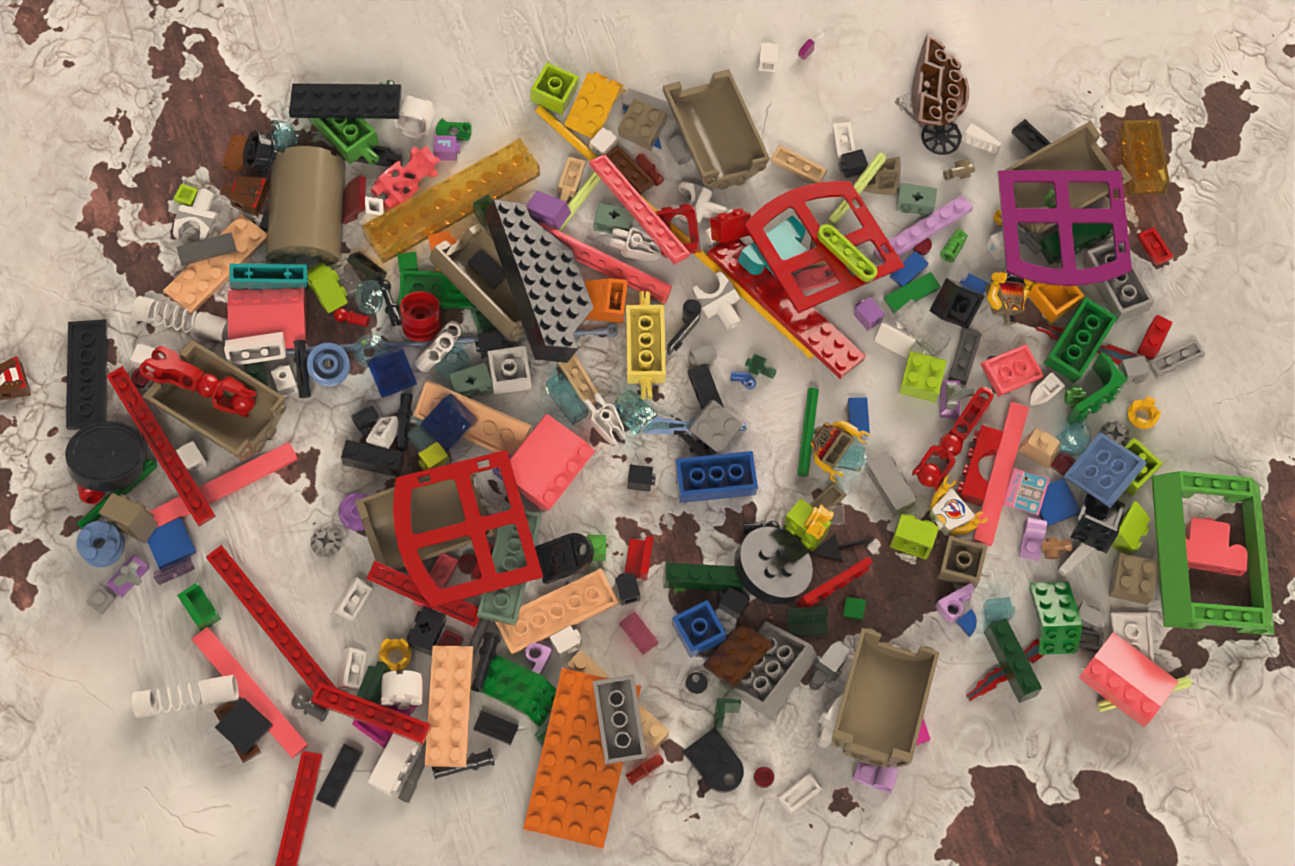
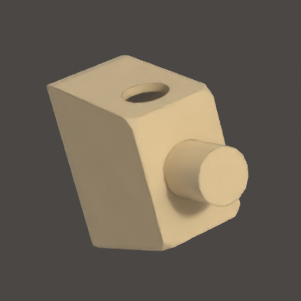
M1035 428L1026 435L1018 448V452L1049 469L1058 455L1060 442L1049 433Z

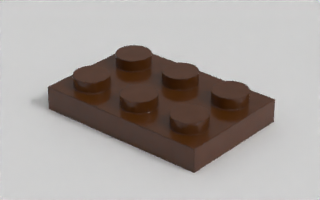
M742 622L703 663V666L728 686L734 688L773 645L771 641Z

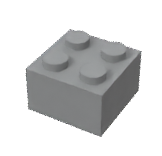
M710 400L687 430L716 454H720L742 427L743 423L715 400Z

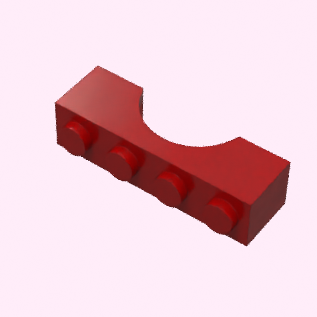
M981 425L979 431L975 430L972 438L975 444L974 447H970L967 455L970 461L969 464H965L962 472L965 478L964 481H960L957 489L962 501L981 506L984 501L989 482L981 476L978 463L984 457L996 455L1004 433L1003 431Z

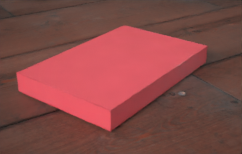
M1027 344L980 364L998 397L1045 377Z

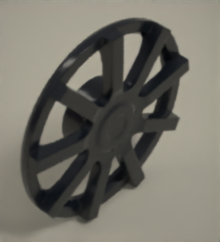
M952 122L948 124L952 126L948 130H945V125H942L941 129L938 126H933L936 132L927 129L929 126L925 125L921 133L923 145L930 152L937 155L953 153L959 148L962 140L958 125ZM955 129L957 135H950L949 133ZM929 133L934 137L925 139L924 134ZM950 138L958 139L957 145H956L955 143H953V142H952L951 140H949V139H950ZM934 140L935 144L931 149L926 143ZM945 144H950L953 149L947 152ZM942 145L943 152L935 151L936 147Z

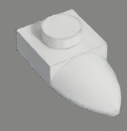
M1051 372L1034 389L1030 405H1040L1047 402L1063 389L1065 385Z

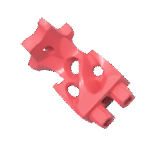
M427 146L422 149L413 147L410 151L408 164L402 168L400 161L396 162L374 182L375 185L370 191L375 197L382 193L387 199L383 201V206L387 211L394 207L398 209L419 190L417 184L422 178L426 176L433 178L438 175L435 167L440 159L435 157ZM397 170L399 172L397 177H392V172ZM406 174H412L414 179H409L405 176ZM409 188V192L404 193L403 189Z

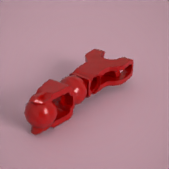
M164 346L156 347L152 351L151 358L145 359L139 367L140 374L143 377L156 383H171L180 388L192 390L191 392L197 390L198 394L202 397H212L211 401H213L214 408L230 414L236 413L244 418H248L249 412L254 409L256 404L254 396L257 393L246 388L243 383L230 376L219 382L216 376L208 373L204 374L205 371H201L196 366L181 360L174 350ZM158 353L163 354L164 359L161 358V357L158 355ZM146 366H149L150 368L154 369L155 371H153V372L149 371V370L146 368ZM225 390L234 393L231 400L224 396Z
M981 387L977 390L955 422L953 429H950L948 434L940 438L938 446L933 445L929 448L921 462L912 471V476L917 475L921 485L934 487L935 491L941 486L944 478L955 465L954 457L961 453L964 441L988 411L994 397L991 389ZM982 393L987 394V395H988V400H987L986 398H984V397L979 396V395L982 394ZM957 428H964L966 433H959ZM933 455L939 456L941 460H946L947 467L942 474L937 465L927 463Z

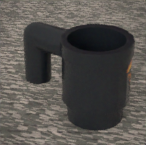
M371 405L352 414L351 418L357 429L367 439L370 434L367 427L374 424L379 419V415Z

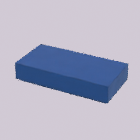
M915 251L903 262L904 268L891 273L889 277L900 287H903L919 275L929 263Z
M867 397L848 398L849 424L858 428V431H866L870 434Z

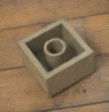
M634 98L618 127V134L620 137L652 151L667 122V114Z
M112 493L99 511L118 531L145 544L158 526V523L153 519L154 515L145 510L146 507L138 501L133 503L123 494L118 496Z
M949 536L945 543L937 579L962 586L972 583L974 588H976L980 581L987 545Z
M1120 553L1114 560L1109 597L1148 605L1154 598L1158 561Z

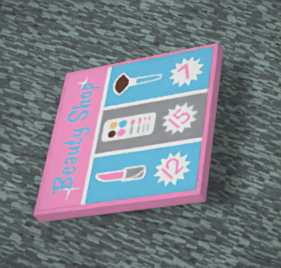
M1014 468L1003 505L1039 516L1050 478Z

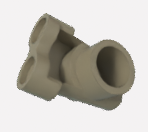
M968 159L954 162L955 168L943 171V178L946 181L956 177H960V180L971 177L970 173L975 172V167L969 163Z

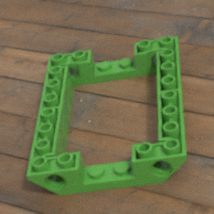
M1186 471L1152 476L1163 627L1200 630L1209 625L1234 627L1237 633L1274 635L1260 486L1249 477ZM1194 494L1224 496V502H1243L1242 509L1252 607L1191 602L1182 498L1189 499Z

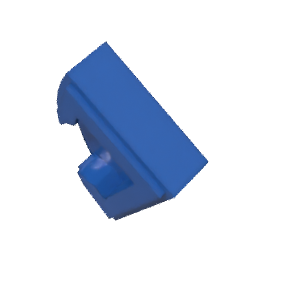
M972 609L956 622L969 637L973 634L977 625L976 615Z

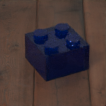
M401 346L366 360L381 398L417 385V381Z
M449 394L441 400L420 426L448 452L459 443L479 420L457 398Z

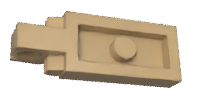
M572 157L567 158L558 185V195H561L560 200L565 201L567 204L569 198H573L577 192L586 161Z

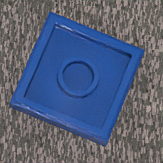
M1064 478L1048 484L1039 512L1041 520L1047 521V527L1080 513V508Z
M181 517L156 528L147 541L159 569L197 553Z

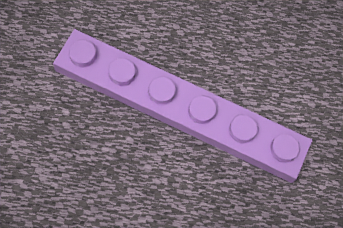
M960 195L893 237L889 242L900 257L913 249L915 245L934 236L972 212L973 207ZM885 245L881 246L885 254L889 253ZM874 249L873 254L884 264L885 261L878 250Z

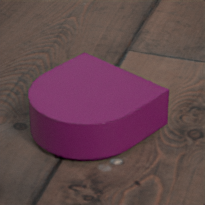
M808 39L799 50L798 56L805 60L814 51L815 42Z

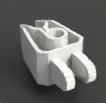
M617 228L613 229L612 234L624 239V241L613 238L610 241V245L621 249L623 257L641 261H655L660 257L661 254L657 252H660L661 249L643 231L637 228H632L629 232Z
M596 393L594 397L601 407L599 410L595 409L589 399L584 401L591 413L589 422L607 442L616 445L617 441L612 431H615L619 438L624 440L623 424L615 406L609 403L606 404L602 396Z
M843 695L835 699L828 714L824 712L818 722L821 724L819 731L822 732L818 739L820 748L828 747L832 741Z

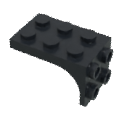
M1086 494L1070 538L1107 554L1119 534L1117 526L1125 503L1117 500L1111 508H1108L1089 494Z

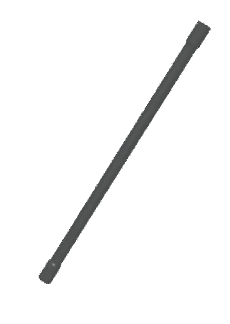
M481 618L468 645L474 648L473 658L491 620ZM426 740L398 799L406 803H410L417 787V782L425 767Z

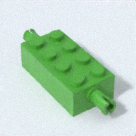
M307 118L350 164L361 156L370 165H375L379 161V156L372 151L375 146L379 145L377 133L364 119Z

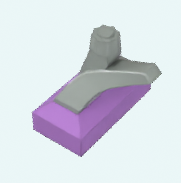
M942 380L940 388V417L958 419L960 416V400L974 396L975 389H962L960 381Z
M132 555L106 585L123 598L134 585H140L142 582L140 578L149 570V567L135 555Z

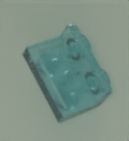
M631 389L618 396L613 403L620 420L635 434H638L643 426L657 416Z

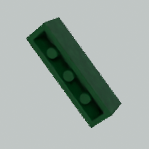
M1110 223L1073 224L1074 253L1077 255L1086 247L1089 249L1101 240L1107 241L1113 236L1112 225ZM1056 232L1043 238L1040 242L1042 245L1041 252L1049 265L1061 262L1059 234Z
M666 562L663 569V588L726 592L731 587L738 592H742L744 587L737 577L735 566Z
M1007 618L989 624L984 634L1018 702L1021 703L1037 697L1042 687Z

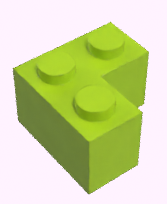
M321 262L307 270V283L310 289L315 292L323 309L330 313L347 304L348 302L345 297L348 295L344 287L339 286L337 281L340 279L335 270Z
M1135 437L1125 448L1145 460L1147 464L1126 488V491L1132 496L1163 465Z

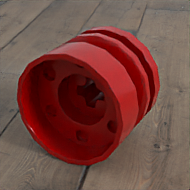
M417 291L406 295L401 300L399 306L404 335L416 342L434 339L442 328L439 300L435 295L429 292Z

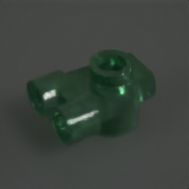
M755 353L751 359L748 358L746 360L745 366L749 367L748 371L757 376L760 372L762 375L773 379L777 372L776 369L765 365L767 362L766 358Z

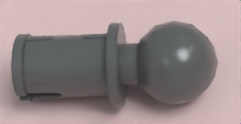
M296 694L292 698L291 704L295 709H304L305 715L309 714L321 722L326 719L329 710L313 704L311 700L307 702V698L303 694Z

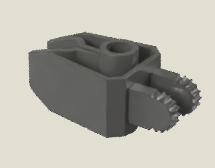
M838 641L832 644L822 657L818 656L812 664L815 667L812 672L814 676L809 683L811 690H819L824 683L829 684L832 680L835 682L842 673L840 669L849 655V646L842 641Z

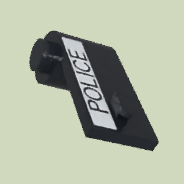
M690 299L683 304L682 320L685 325L667 344V354L669 356L674 350L677 351L682 346V341L699 322L701 305L698 301Z

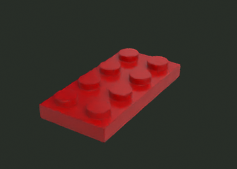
M868 556L800 598L796 602L799 609L804 606L808 609L820 601L819 597L822 596L825 599L837 591V586L841 589L853 581L852 577L858 579L870 570L868 567L873 564L872 560Z

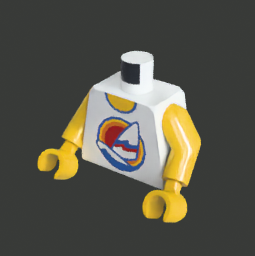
M949 475L944 478V485H941L932 497L929 506L931 510L929 517L932 520L931 522L939 526L938 531L941 530L946 536L950 534L953 536L967 535L977 528L979 523H986L988 518H984L981 521L979 517L984 512L979 511L974 515L955 491L948 489L957 483V480H954L950 485L947 482L951 476Z

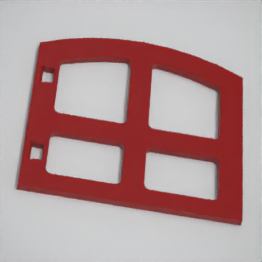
M850 181L819 182L790 190L766 203L744 225L797 313H801L870 283L862 281L857 276H852L844 263L819 241L817 233L820 225L806 205V201L828 197H843L862 228L846 234L844 237L855 247L871 241L885 261L884 264L876 267L877 275L873 281L904 268L901 259ZM854 199L859 204V208H856L852 203ZM791 208L795 211L816 247L783 260L763 228L779 214ZM885 245L889 253L885 254L881 246ZM820 261H826L839 283L805 296L791 274Z
M507 450L396 477L393 495V521L398 549L412 582L431 608L543 578ZM489 460V466L478 467L477 462ZM498 468L501 472L510 510L483 517L479 513L470 475ZM430 475V481L419 484L418 477ZM453 480L456 484L465 521L413 534L410 518L411 491L416 488ZM513 524L518 532L526 566L504 573H497L485 533L488 530ZM465 536L470 537L481 578L439 589L424 567L417 550Z

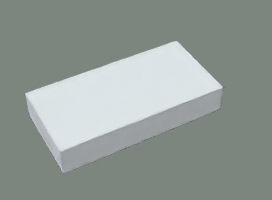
M809 773L782 794L778 800L788 813L792 815L822 791V787Z

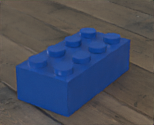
M753 451L680 458L675 461L679 503L753 496L757 494L758 484Z

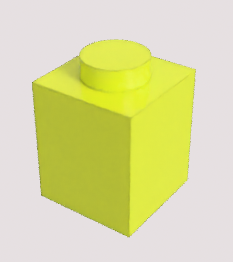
M438 441L418 453L420 460L418 464L423 471L443 466L447 461L449 462L447 453Z

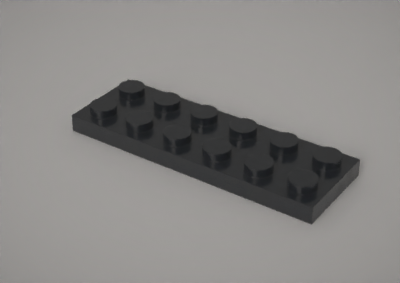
M292 83L289 117L399 119L402 86L401 84Z
M106 319L68 322L67 430L82 429L94 423L107 421L108 321Z

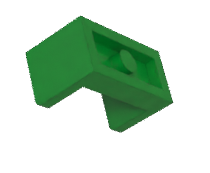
M198 582L177 595L200 632L221 620L218 612Z

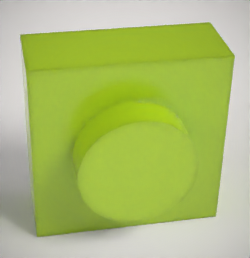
M181 184L174 197V201L192 207L198 189Z

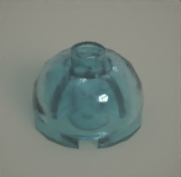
M281 120L271 121L270 125L274 126L273 130H269V134H272L275 138V149L277 152L283 153L285 148L295 147L299 144V134H296L292 124Z
M1083 420L1079 421L1080 425L1072 424L1057 435V438H1060L1058 451L1065 456L1078 455L1080 457L1091 443V432Z

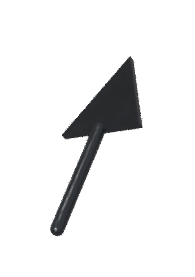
M834 534L811 554L843 561L840 552L841 548L872 542L875 539L872 537L838 545L836 535Z

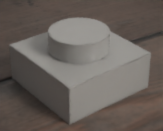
M99 586L86 602L103 615L116 599Z

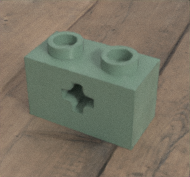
M901 183L896 210L902 213H916L921 216L932 214L935 208L937 188Z
M598 203L594 219V231L612 234L613 229L617 228L629 232L632 229L634 217L624 206L619 207L613 206L610 203Z
M485 363L449 374L453 391L470 399L472 396L478 394L485 395L493 390L492 380Z

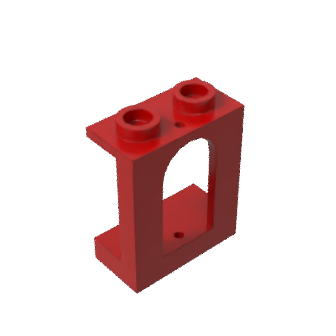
M682 204L679 205V208L664 207L661 208V211H656V214L670 230L671 220L674 216H685L688 221L690 243L683 245L690 254L701 252L697 213L693 206ZM661 250V255L665 258H668Z

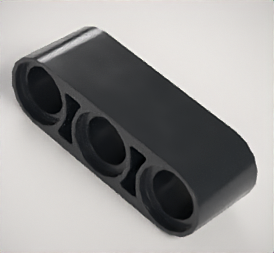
M705 364L689 369L688 376L701 410L704 409L710 400H715L724 408L708 366Z

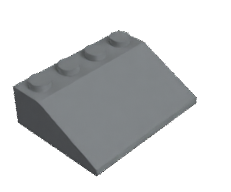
M766 621L758 633L771 641L773 646L734 688H731L722 680L719 683L753 709L772 719L818 656L811 644Z

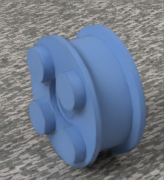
M323 343L313 348L307 359V369L315 382L322 386L332 387L342 383L347 378L350 372V360L345 350L339 345ZM332 360L334 366L331 369H325L323 367L325 361Z
M94 521L87 524L77 537L76 545L79 554L87 563L94 567H107L119 560L124 551L123 536L114 525L106 521ZM100 541H105L102 547L97 548V544Z

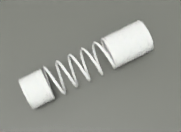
M138 296L134 301L132 317L135 320L146 323L154 320L156 325L164 323L166 328L173 325L175 330H179L182 327L185 333L192 330V333L196 336L224 342L228 336L227 318L204 312L197 314V311H194L191 327L188 331H185L184 323L188 314L187 308L183 312L182 324L177 329L174 326V322L178 315V306L174 309L172 323L166 326L165 319L169 311V303L165 305L162 322L157 324L155 318L160 308V301L156 302V300L143 296Z
M232 674L230 676L202 680L201 682L198 681L200 703L198 706L194 703L191 684L188 683L190 696L188 707H185L182 701L181 688L178 684L177 691L180 699L178 709H175L171 702L169 687H167L168 711H165L161 705V695L158 688L156 690L159 703L158 712L156 698L151 689L132 694V709L135 717L143 718L157 715L160 708L165 713H168L171 707L175 711H179L181 704L185 709H189L191 703L198 708L202 702L205 706L235 701L239 696L236 678Z

